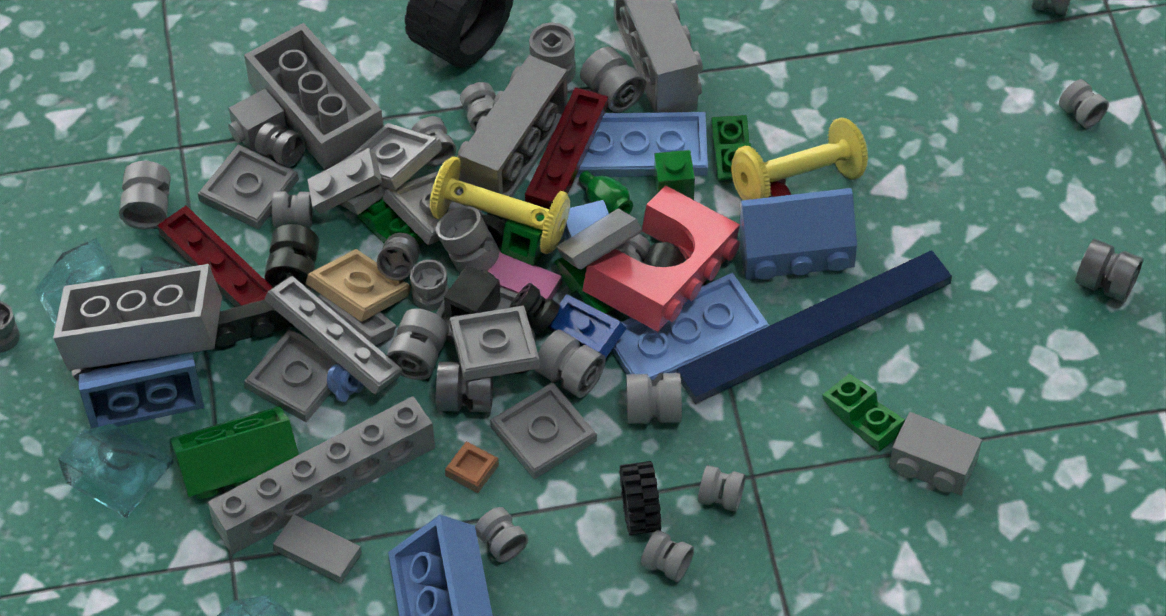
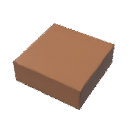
M466 441L445 468L446 477L479 493L499 466V459Z

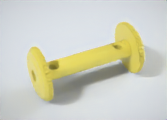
M838 118L833 120L829 127L828 144L767 162H763V158L756 152V149L754 150L751 146H742L736 150L732 159L731 172L735 188L742 200L768 198L771 196L769 193L771 192L770 182L829 166L833 163L836 164V167H838V170H840V173L845 178H850V180L857 179L865 172L868 162V150L863 134L849 119Z
M451 157L442 164L434 181L430 197V211L434 218H442L453 201L543 230L540 240V251L548 254L555 250L563 235L570 211V198L566 192L559 191L550 209L459 181L461 164L458 157ZM458 189H463L461 195H456ZM539 215H544L542 221H537Z

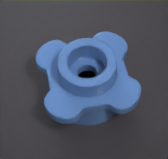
M340 364L333 365L328 371L327 385L329 390L335 393L338 401L345 402L348 400L349 395L362 391L364 385Z

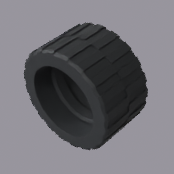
M409 0L404 20L406 25L405 31L408 38L455 67H466L477 62L495 44L508 21L513 0Z

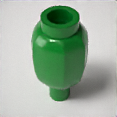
M584 171L580 174L578 181L586 187V195L590 203L604 200L608 213H612L618 208L627 214L631 213L633 202L630 200L628 189L620 182L609 176L601 175L595 177L589 171Z

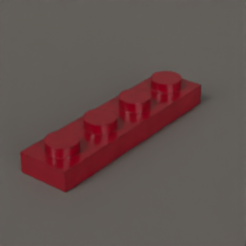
M574 88L525 192V202L550 209L559 191H564L568 194L606 112L608 96Z
M186 205L157 225L159 234L192 266L209 264L220 293L235 307L265 300L267 292L273 288Z

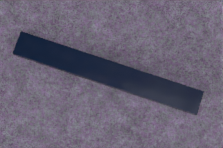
M932 250L678 368L677 373H680L681 384L693 402L697 404L951 284L952 275Z

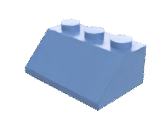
M846 188L742 200L739 248L746 280H764L775 276L792 274L805 275L810 272L826 270L840 271L855 267L857 238L852 189Z
M193 352L149 360H136L125 365L98 368L88 373L79 374V390L92 432L205 408Z
M440 514L388 552L399 616H493L474 525Z

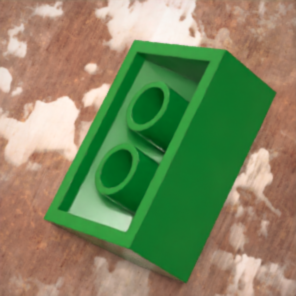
M281 406L170 438L188 497L196 495L197 499L214 496L219 493L218 488L231 484L236 488L299 455L290 420Z

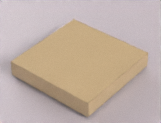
M357 249L310 272L306 281L309 287L361 322L408 297L411 288L404 280L394 281L387 279L378 270L377 262Z

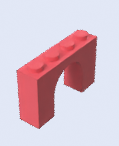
M665 185L646 205L642 232L661 242L674 244L683 254L686 261L672 267H655L644 264L617 249H613L587 265L583 291L659 332L668 321L673 322L676 320L683 305L688 300L693 301L697 297L707 279L712 281L715 278L721 264L726 259L729 261L733 259L740 246V241L737 240L740 224Z

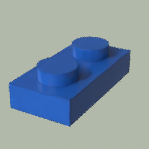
M568 294L565 295L559 304L560 309L548 326L553 332L558 329L579 340L580 346L587 345L603 354L605 358L627 329L621 321Z

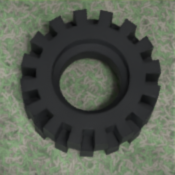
M646 461L620 465L621 496L629 535L650 533L656 530L661 531V508L653 463Z

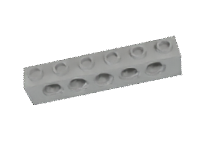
M414 396L212 499L208 502L213 526L232 555L284 528L294 514L303 518L434 449L433 423Z

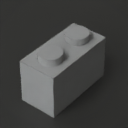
M909 412L892 447L889 468L896 470L902 476L917 478L930 483L941 491L953 492L962 496L978 461L982 439Z

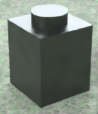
M467 265L444 296L446 319L450 320V317L495 310L501 302L499 279L486 270H478Z

